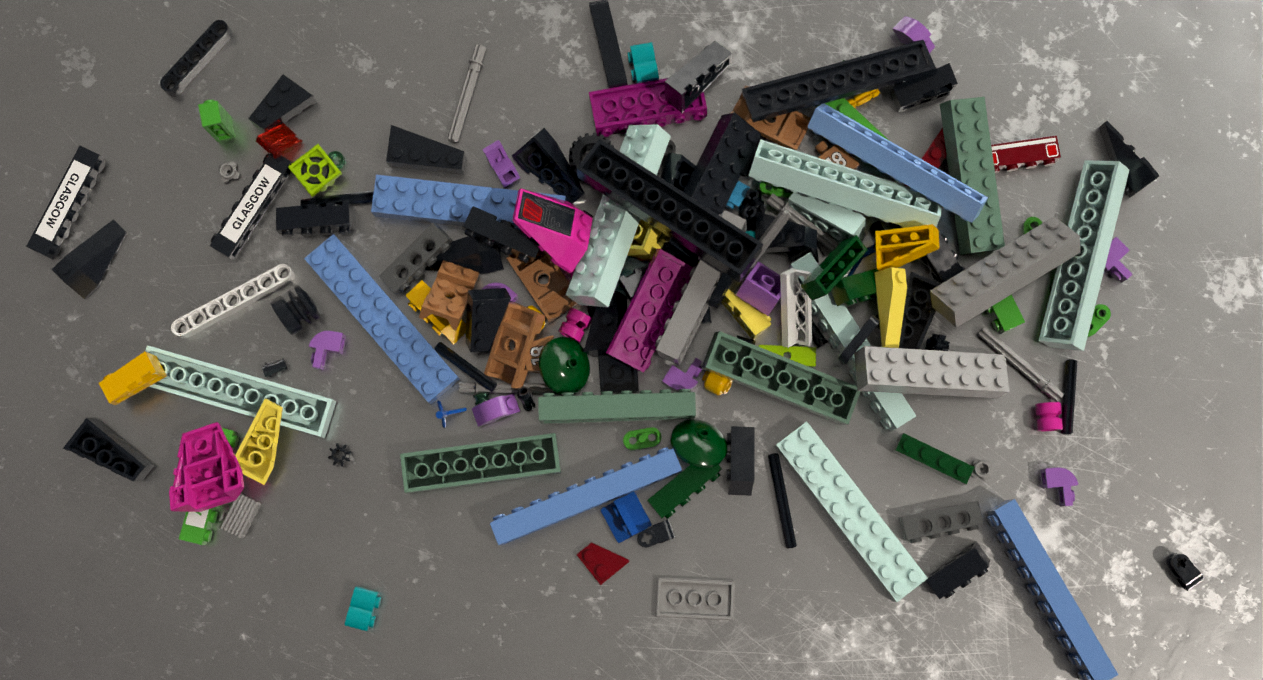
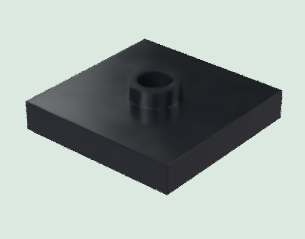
M610 355L598 356L600 392L612 391L613 394L621 393V391L639 392L638 371Z

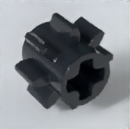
M933 333L932 337L927 339L925 349L948 351L950 342L945 340V335Z
M336 443L335 449H329L332 454L328 459L334 460V466L339 462L342 467H345L346 461L351 462L349 455L353 454V452L346 450L348 445L345 444L341 448L340 444ZM339 451L344 453L342 459L336 457V455H339Z

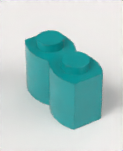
M653 43L630 46V52H627L629 63H632L634 68L631 70L632 81L636 80L637 84L659 80Z
M356 586L344 625L364 631H369L370 627L373 628L376 622V616H373L375 608L379 609L382 597H379L380 592Z

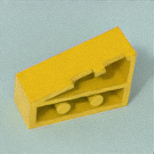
M933 224L875 231L877 270L879 271L891 267L898 268L939 249V230Z
M423 280L405 295L410 300L408 305L415 312L417 310L421 311L425 298L431 290ZM434 314L423 319L427 324L431 322L433 324L431 328L439 336L443 334L453 345L466 333V324L462 319L457 330L452 329L446 318Z
M144 351L114 373L103 377L99 385L109 404L117 405L162 380L167 375L157 356Z

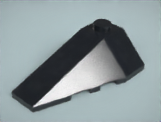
M545 127L512 155L513 159L528 174L532 173L538 177V181L542 184H548L556 194L566 196V201L571 204L585 194L558 143Z
M467 236L452 241L450 248L446 252L440 253L436 257L437 261L430 267L427 266L425 270L438 272L443 260L484 275L504 270L497 246L493 245L490 247L482 243L483 239L476 236L475 238Z

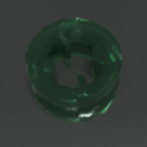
M338 151L329 153L328 156L331 160H334L333 157L335 156L338 159L341 158V161L338 160L339 164L335 165L338 169L343 168L345 158L342 153Z
M490 392L474 395L473 398L476 399L475 406L490 400Z

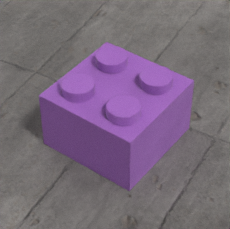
M758 261L736 296L755 307L759 312L769 316L781 298L780 275Z

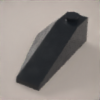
M1108 121L1099 127L1110 161H1120L1129 169L1124 190L1125 195H1128L1129 198L1160 177L1145 157L1140 159L1135 154L1136 148L1132 144L1128 145L1123 142V136Z
M113 219L68 253L51 270L86 300L100 286L101 279L106 270L109 269L110 262L115 253L118 252L127 232Z

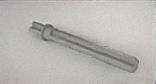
M475 45L472 58L469 60L470 65L448 134V140L452 142L459 141L480 68L483 67L482 61L486 48L482 45Z
M773 193L766 201L779 212L782 209L788 210L791 214L790 221L817 230V241L831 252L838 246V242L789 206V202L785 203Z
M782 209L759 239L763 243L762 252L740 283L733 279L729 287L730 291L734 293L740 284L745 281L748 273L789 220L791 214L788 210Z
M984 327L979 331L978 336L999 354L1005 355L1007 361L1041 389L1040 392L1044 391L1055 402H1058L1063 397L1064 393L1051 383V380L1048 381L990 330Z
M477 381L459 382V392L476 393V395H479V393L517 394L520 389L512 388L509 383H497L495 390L490 392ZM523 384V387H528L532 390V394H559L551 390L546 384Z

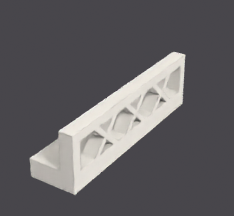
M791 268L780 274L782 346L789 348L796 343L805 346L812 345L811 299L798 281V276H803L805 281L811 275V272ZM800 293L805 298L804 304H802L799 300ZM800 311H801V312L804 314V316H805V322H804V323H803L802 320L799 318V312H800ZM800 329L805 333V339L799 338Z

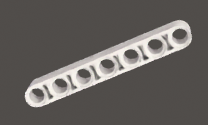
M280 264L176 319L171 325V330L173 334L181 338H189L292 283L295 279V272L288 265ZM284 270H288L289 275L286 278H281V273ZM267 279H271L272 284L267 288L264 287V282ZM250 288H254V294L248 297L247 291ZM237 297V303L231 306L230 300ZM220 306V312L217 315H213V309ZM202 315L203 321L200 324H196V318ZM185 324L186 330L183 333H179V327Z

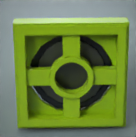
M319 144L288 166L312 197L320 191H326L328 186H333L334 180L342 175L341 171Z

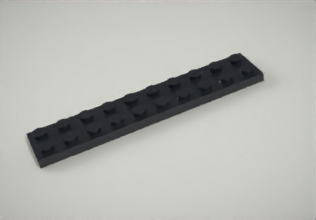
M924 40L746 87L742 89V95L751 120L754 123L936 73V67Z

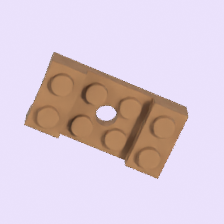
M742 93L731 112L739 115L759 131L761 136L780 146L796 151L808 130V124L811 120L810 117L794 111L774 117L775 122L773 123L768 122L766 119L753 123Z
M539 249L532 263H522L517 260L515 255L506 258L541 312L546 315L545 317L549 323L567 312L570 307L573 308L577 305L575 301L566 296L570 283L560 268L551 261L552 257L545 250L541 251ZM540 275H547L549 277L548 283L540 284L538 282Z
M443 260L436 280L422 305L419 318L424 319L434 314L446 318L452 329L457 330L467 307L468 290H474L479 272Z
M509 302L495 336L484 374L499 378L511 384L512 388L523 387L528 372L525 369V365L535 334H540L546 315L518 303ZM511 340L515 342V348L513 350H511L509 346Z

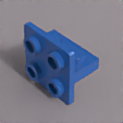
M635 492L618 498L601 509V513L618 543L652 526Z

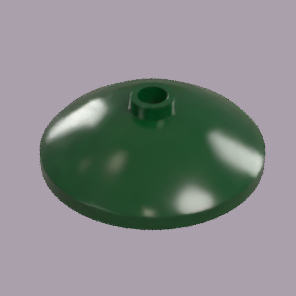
M558 337L550 340L544 345L539 355V371L543 381L551 390L559 394L578 392L585 386L590 375L588 355L583 352L584 348L571 338Z
M696 419L685 420L678 423L671 433L670 439L674 452L690 465L701 468L714 467L720 464L726 456L727 442L725 437L715 426L708 422Z

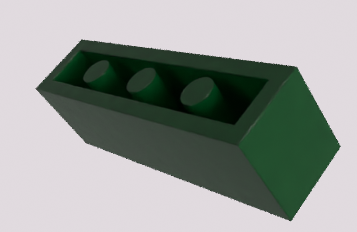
M857 235L841 241L800 286L812 301L826 296L868 249Z
M876 268L843 277L831 290L836 305L841 306L845 304L846 307L856 304L857 301L859 303L868 301L870 297L872 300L876 299L875 272L879 270Z
M905 433L899 435L892 450L893 453L961 486L967 485L974 466Z
M719 464L709 468L690 465L651 496L647 502L661 519L664 516L668 519L676 513L674 508L679 504L683 507L691 500L689 498L690 495L694 492L698 495L706 488L704 484L707 481L711 480V482H714L720 477L721 474L719 472L722 468Z

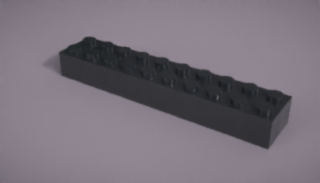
M601 139L596 142L577 167V177L739 283L762 252L763 243Z

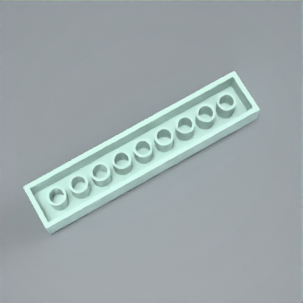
M629 125L620 152L657 175L671 136L659 125ZM604 194L591 226L588 249L577 264L566 296L579 305L609 307L641 219Z
M760 139L749 176L757 181H765L776 187H784L794 193H802L813 199L818 198L829 204L845 207L850 211L855 210L869 217L880 218L884 222L898 224L903 228L930 224L937 227L941 217L942 205L928 200L925 195L911 190L910 187Z
M1084 161L1068 224L1070 229L1080 235L1081 252L1057 266L1039 341L1049 347L1084 351L1129 174V169L1120 161Z
M810 252L793 262L788 270L794 268L812 273L819 265ZM798 276L800 284L804 282L803 276ZM830 291L826 296L811 300L812 316L817 317L819 320L818 326L823 332L826 331L830 337L828 338L829 343L833 348H837L841 354L860 331V328L845 305H836ZM800 293V294H799L800 298H801L802 300H804L805 298H804L803 295ZM867 339L862 343L858 350H860L864 346H871ZM853 355L846 364L850 368L849 374L856 381L855 356ZM861 391L865 397L868 396L872 402L870 403L872 410L875 413H879L882 418L880 421L886 430L889 429L890 432L916 417V414L902 393Z
M147 345L145 351L157 356L167 377L149 387L255 418L266 398L283 407L280 426L325 438L336 405V401L333 399Z
M807 421L774 446L893 602H898L928 579Z

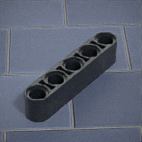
M608 0L589 2L608 87L628 85Z
M214 21L162 77L160 86L169 96H178L231 39L232 30L225 21ZM221 28H225V31L223 33L218 34V31ZM208 42H213L210 47L206 48ZM200 55L199 60L193 61L195 56ZM187 69L186 74L180 75L182 70ZM175 83L173 88L168 89L169 84Z

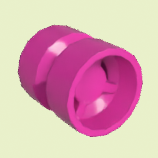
M570 307L566 315L567 321L562 322L558 332L580 343L585 334L583 329L588 328L592 318Z
M1061 402L1035 404L1036 415L1039 416V419L1036 420L1037 431L1063 430L1062 419L1059 418V415L1062 413Z

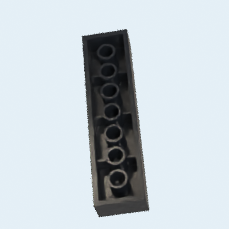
M735 112L721 115L683 193L716 214H722L761 133ZM661 233L657 244L684 263L698 262V255L664 233Z

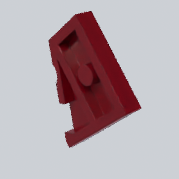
M592 542L576 554L600 585L630 562L627 558Z

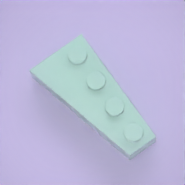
M793 192L789 197V206L810 222L812 221L823 232L830 234L836 242L840 243L854 235H857L861 241L864 240L866 218L860 213L847 210L845 207L836 204H829L818 198H810L802 193Z

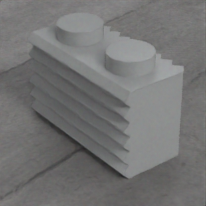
M240 493L235 501L228 503L230 507L227 513L224 512L220 517L219 523L221 525L219 528L239 538H244L262 503Z

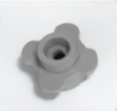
M235 162L224 163L218 167L223 182L226 183L230 179L239 178L240 174L236 170L237 165Z
M975 459L971 476L988 480L992 467L991 462Z

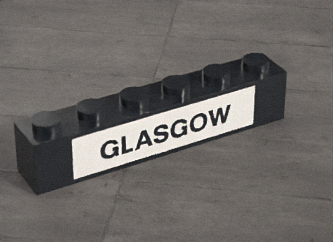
M79 145L26 247L50 259H54L59 254L63 240L68 237L72 223L78 218V211L87 201L88 192L96 184L98 173L104 169L106 160L104 157Z
M273 150L264 157L263 165L252 176V182L243 189L242 197L232 206L231 214L222 221L221 229L211 238L210 246L234 261L292 172L288 168L292 164L290 160Z

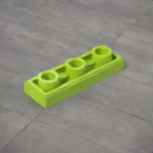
M758 345V347L780 356L788 353L790 360L808 367H816V347L790 346L788 348L778 345Z

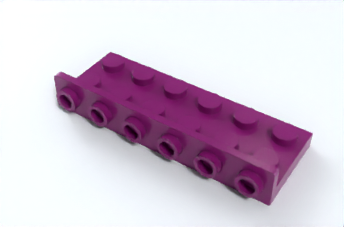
M668 78L589 92L597 136L602 134L608 137L616 133L625 134L629 125H659L664 127L672 123L681 124L689 120H702L707 117L704 92L683 113L665 100V81Z
M657 249L606 354L633 367L636 371L644 373L651 364L650 359L653 353L656 352L657 347L655 344L658 337L662 336L665 332L664 325L667 319L672 318L674 314L672 309L676 301H680L682 298L681 291L683 286L691 280L689 275L693 267L662 249Z

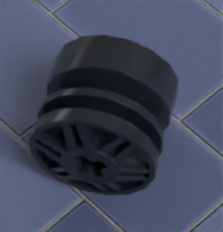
M299 285L294 287L297 296L291 290L287 291L290 298L288 302L282 296L270 302L279 320L292 336L304 329L301 320L304 319L308 324H313L309 317L310 314L316 321L321 318L316 304L310 295Z

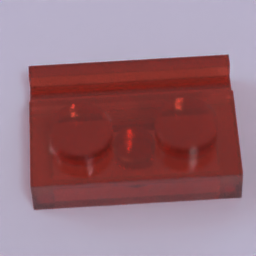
M284 123L258 135L256 138V142L268 153H272L274 159L301 146L303 140L298 139L297 135Z

